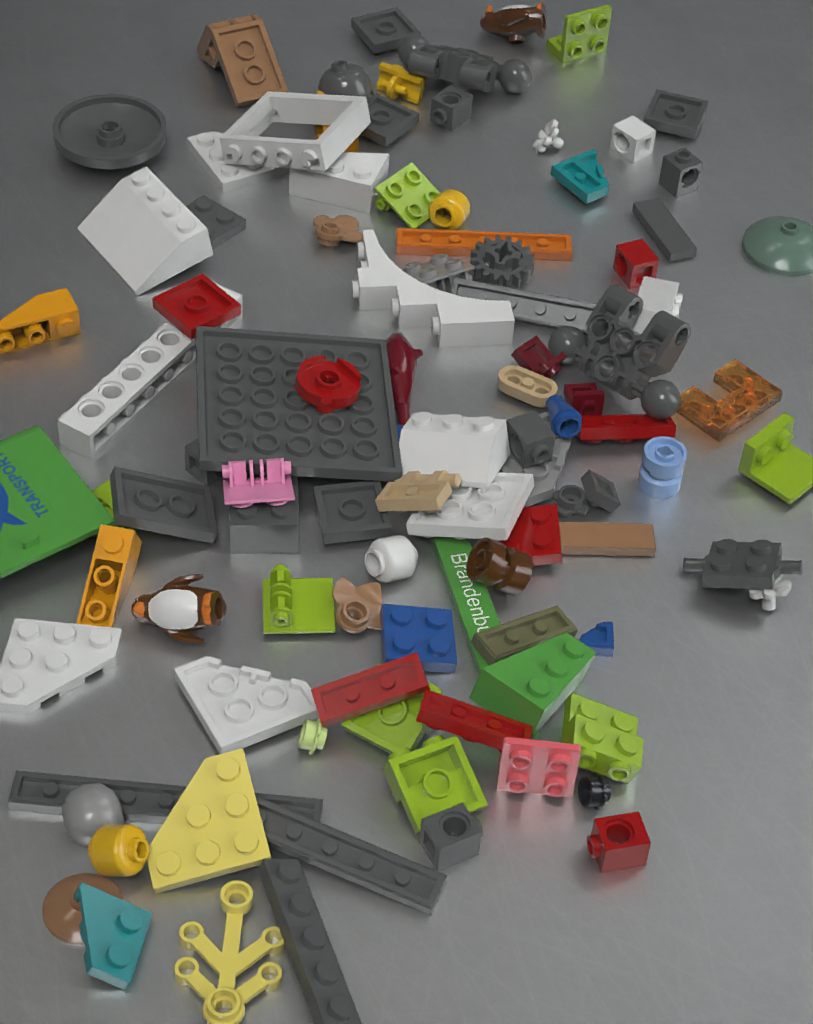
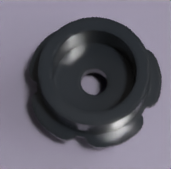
M597 772L591 773L590 776H583L578 785L579 800L584 807H593L594 810H600L611 797L609 782Z

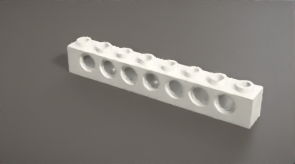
M217 284L241 304V315L218 326V328H233L243 319L242 295ZM169 321L162 324L149 339L143 341L139 348L129 357L124 358L120 365L110 374L104 376L100 383L90 392L84 394L80 401L60 416L57 420L60 445L92 460L196 363L195 338L189 339Z

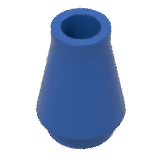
M550 396L545 405L548 410L553 433L562 438H571L578 434L582 426L581 414L568 404L562 396Z

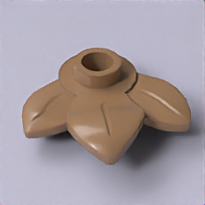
M319 215L313 220L317 242L322 245L334 247L340 244V240L352 243L362 241V233L357 231L359 221L355 217L338 215L333 219L327 215Z
M341 577L334 585L332 597L338 607L336 611L338 625L349 633H361L367 628L381 630L382 590L380 583L371 582L355 588L348 579Z

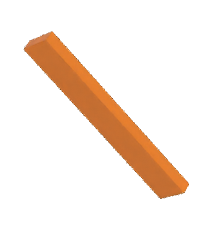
M414 228L396 229V254L434 256L437 254H447L451 257H470L471 250H475L477 242L484 244V238L486 237L494 241L496 235H499L501 240H506L508 236H511V241L514 243L522 240V247L529 246L531 248L530 254H534V260L572 261L573 252L571 235Z

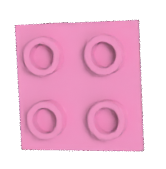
M284 458L266 459L267 477H264L263 459H259L260 477L254 478L253 460H249L250 478H247L246 460L228 461V465H222V478L225 479L223 480L225 505L232 504V507L247 508L252 506V503L266 502L271 506H280L286 504L287 501L295 500L291 475H289L291 474V461H284Z

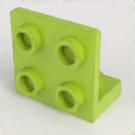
M604 5L566 15L563 34L547 39L546 48L562 64L606 52L612 7Z
M784 412L745 442L738 471L786 503L792 504L813 487V457L791 444L794 436L792 428L795 418Z

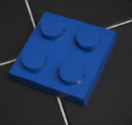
M382 604L380 626L383 664L417 652L424 671L455 673L457 655L452 610Z

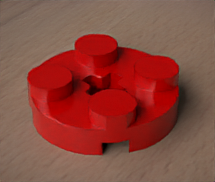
M319 355L310 357L300 364L294 388L305 401L315 405L317 411L328 414L332 413L334 409L350 406L358 400L361 389V375L354 365L344 359L337 358L336 362L326 361V356Z

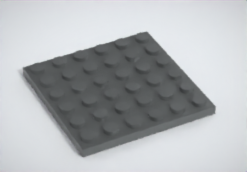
M196 326L198 470L222 471V465H228V461L246 460V473H250L249 460H253V472L260 474L259 459H263L264 474H267L266 459L284 458V461H291V474H289L291 476L395 482V480L402 477L403 472L386 340ZM319 355L326 356V361L336 362L337 358L348 361L357 368L361 375V389L358 400L345 408L334 409L332 413L325 414L317 411L315 405L305 401L294 388L300 364L310 357Z

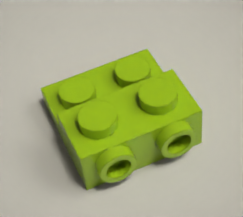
M428 682L430 691L439 694L443 693L439 687ZM424 693L344 720L341 724L343 730L389 754L409 747L411 752L414 751L424 734L429 736L432 731L425 724L416 721Z
M571 693L565 700L561 743L579 744L581 746L578 767L597 772L625 784H628L642 769L643 738L637 736L638 717Z
M443 735L432 737L422 743V748L412 752L409 747L399 749L388 756L389 760L382 768L396 803L402 802L415 835L420 834L421 819L461 803L465 805L470 814L480 811L488 805L457 735L444 739Z

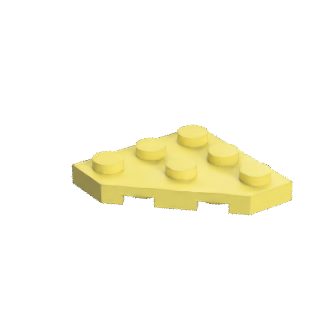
M243 748L204 759L150 843L147 863L156 894L260 865L263 859H272Z

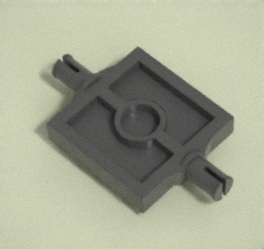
M723 539L712 542L709 554L704 559L684 558L683 572H703V587L773 589L775 580L781 574L802 575L803 562L802 560H782L781 543H773L768 540L736 542L732 539Z

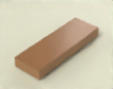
M559 522L562 555L655 557L656 544L653 524Z

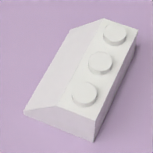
M423 411L413 413L401 429L399 448L402 475H406L409 471L433 474L435 471L446 470L449 474L458 473L460 475V486L488 489L510 456L507 425L504 419H493L490 416L478 418L463 417L460 414L436 415Z

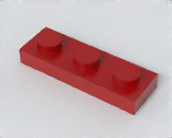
M647 414L581 416L582 426L577 434L580 440L588 443H599L606 439L631 442L633 439L650 440L660 436L675 438L676 424L672 418L656 420L650 418Z
M415 652L311 689L320 721L323 727H327L424 693L425 689L430 690L419 655Z
M425 689L416 721L425 724L431 729L444 730L461 736L468 742H478L495 748L501 753L505 737L531 739L533 728L531 725Z

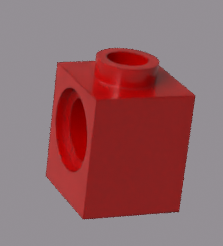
M643 239L616 245L613 269L629 289L640 287L644 276L656 278L659 258Z
M639 811L595 818L591 835L587 836L586 840L589 856L591 859H596L601 873L646 866L651 841Z

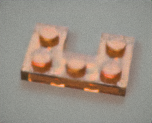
M734 359L717 370L713 378L714 383L730 393L728 396L717 402L697 387L692 386L680 394L682 402L677 413L720 442L780 402L783 391Z

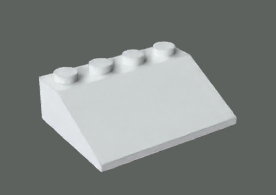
M147 166L121 179L77 227L78 233L136 296L213 255L206 226Z

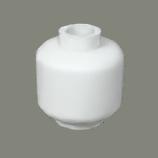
M401 535L379 538L373 541L365 554L367 571L382 583L404 580L412 576L418 561L416 548L410 540Z

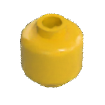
M455 189L442 191L431 202L429 207L430 220L440 230H455L459 228L470 213L468 198L462 192Z
M133 824L103 825L96 830L88 846V856L93 867L99 874L106 877L136 875L144 867L149 855V845L145 834L139 827Z

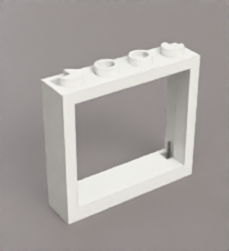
M268 91L219 138L225 164L326 171L371 123L367 99L363 96ZM272 122L330 125L317 140L259 136ZM319 158L320 164H315L314 160Z

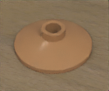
M92 873L71 875L56 883L49 890L43 902L42 913L44 923L54 937L65 943L84 945L79 929V924L82 921L80 903L75 901L74 897L75 890L81 882L124 900L117 885L104 876Z

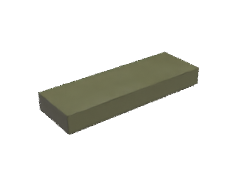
M556 605L475 633L471 643L486 662L491 665L567 632L575 637L578 629Z

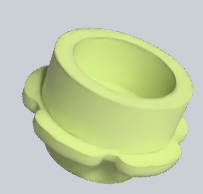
M319 718L316 721L305 719L300 732L298 748L309 751V755H312L316 749L322 750L326 741L327 728L322 727Z

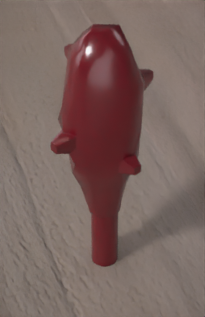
M394 333L387 338L386 344L398 424L405 425L411 417L410 399L414 386L417 359L423 355L421 349H414L402 333Z

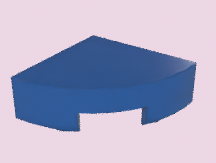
M613 622L596 624L595 628L583 633L579 640L596 651L595 656L612 657L614 651Z

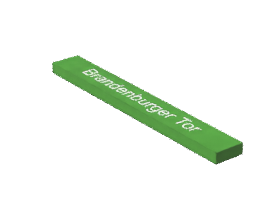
M454 537L430 538L479 675L481 669L489 666V664L471 643L475 633L501 624L487 587L470 580L467 576V560L472 550L469 538L458 540ZM540 730L531 738L532 740H540Z

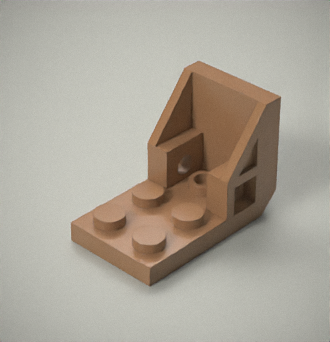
M253 14L206 24L197 46V52L200 59L213 68L222 67L236 108L255 104L268 91L289 92L261 17Z

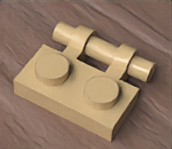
M446 470L435 471L433 474L409 471L406 475H402L401 478L395 480V482H388L375 499L378 512L393 511L394 513H403L406 511H423L425 513L439 511L451 495V487L460 486L461 478L458 473L449 474Z

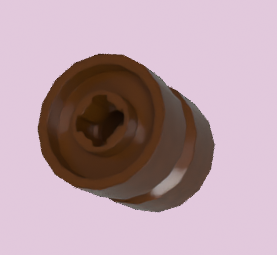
M484 537L472 548L467 560L466 571L470 580L485 586H493L498 591L515 596L520 594L527 586L532 574L533 562L528 553L512 547H506L503 543Z

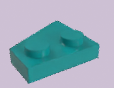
M594 149L552 165L551 176L587 204L608 195L609 184L607 178L603 176L602 165L597 163V152Z
M81 882L75 890L74 897L75 901L80 902L82 914L79 929L81 940L85 945L84 961L86 974L125 990L131 983L153 913Z

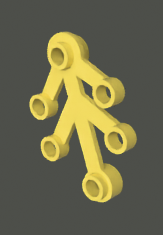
M234 880L226 883L220 892L221 908L227 914L222 952L204 934V929L198 922H186L179 930L181 946L187 950H195L219 975L218 988H216L199 972V964L194 958H180L174 965L176 982L182 986H190L204 1001L203 1016L208 1024H239L244 1017V1005L263 990L272 992L277 990L282 984L281 967L276 963L267 962L258 968L256 976L235 989L236 977L265 955L274 956L282 953L285 949V943L279 927H268L262 932L258 940L239 953L243 916L253 906V891L246 882ZM233 901L242 902L241 904H231ZM188 933L198 934L194 939L185 937ZM270 938H277L280 940V942L277 944H270L267 942V940ZM185 968H190L194 971L189 975L180 973ZM271 973L276 975V978L266 980L263 976ZM223 1007L231 1010L227 1013L217 1012L218 1009Z

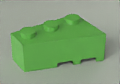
M563 633L482 668L469 698L488 711L533 726L532 738L565 702L568 696L582 683L597 652L569 633Z

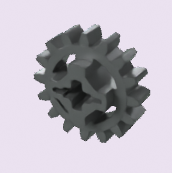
M496 235L494 241L486 237L484 238V244L477 242L475 250H471L470 264L475 265V269L470 271H474V279L482 278V283H491L504 287L513 285L516 288H520V282H529V276L533 275L535 256L530 254L531 248L529 246L522 247V240L514 243L511 241V236H508L506 240H501V237Z

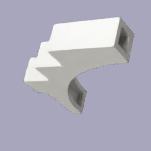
M374 229L362 230V242H357V259L363 261H360V268H357L356 280H351L352 299L357 298L359 311L391 309V316L397 317L399 329L431 328L432 335H437L439 347L512 344L515 319L510 301L462 297L426 285L402 271L388 258L378 242Z

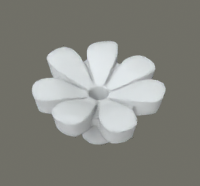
M554 118L546 124L545 131L540 130L538 132V140L533 143V148L537 149V152L543 153L550 145L557 150L563 146L564 140L557 136L559 132L557 128L558 122Z
M779 576L775 580L773 589L746 588V590L749 591L751 599L757 600L762 598L763 610L772 611L776 609V598L785 597L789 594L792 582L789 580L781 581V576Z

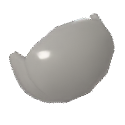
M101 783L83 784L72 790L62 805L63 823L70 838L87 848L96 830L103 825L124 824L122 807L117 795L112 789Z

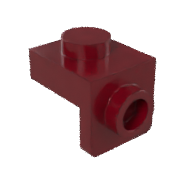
M537 335L515 349L511 354L520 367L549 379L562 370L560 364L567 357L564 352L554 357Z
M596 383L564 384L563 395L565 401L576 409L581 416L602 415L605 394L603 390L597 389Z

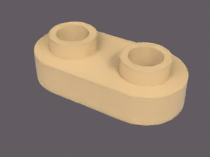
M509 365L503 367L498 373L497 386L501 392L535 407H546L547 399L558 393V386L553 380L523 367Z

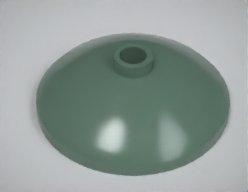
M777 216L759 220L746 229L743 235L742 248L747 258L756 266L783 276H803L813 273V226L796 218Z

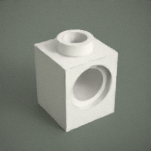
M633 115L613 125L611 149L632 163L653 153L655 129Z

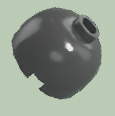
M344 60L332 63L331 68L326 70L321 76L318 85V91H322L326 95L366 97L367 102L370 100L369 94L374 95L371 80L365 70L356 64L347 63Z

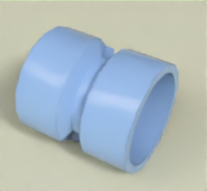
M665 436L654 437L647 441L644 446L642 465L640 466L638 486L644 494L655 499H668L678 493L687 457V450L681 442Z

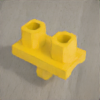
M382 62L379 64V80L376 89L385 92L387 98L392 100L399 97L418 105L422 102L427 77L408 73L403 66Z

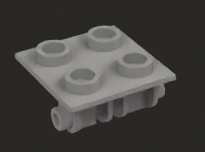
M437 254L430 257L431 261L409 263L402 270L426 285L451 293L454 277L473 281L471 273L467 271L475 269V265L463 262L462 259L448 257L447 254Z

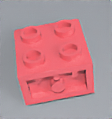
M505 737L503 739L502 753H499L497 790H506L513 793L545 794L551 797H573L581 746L579 744Z

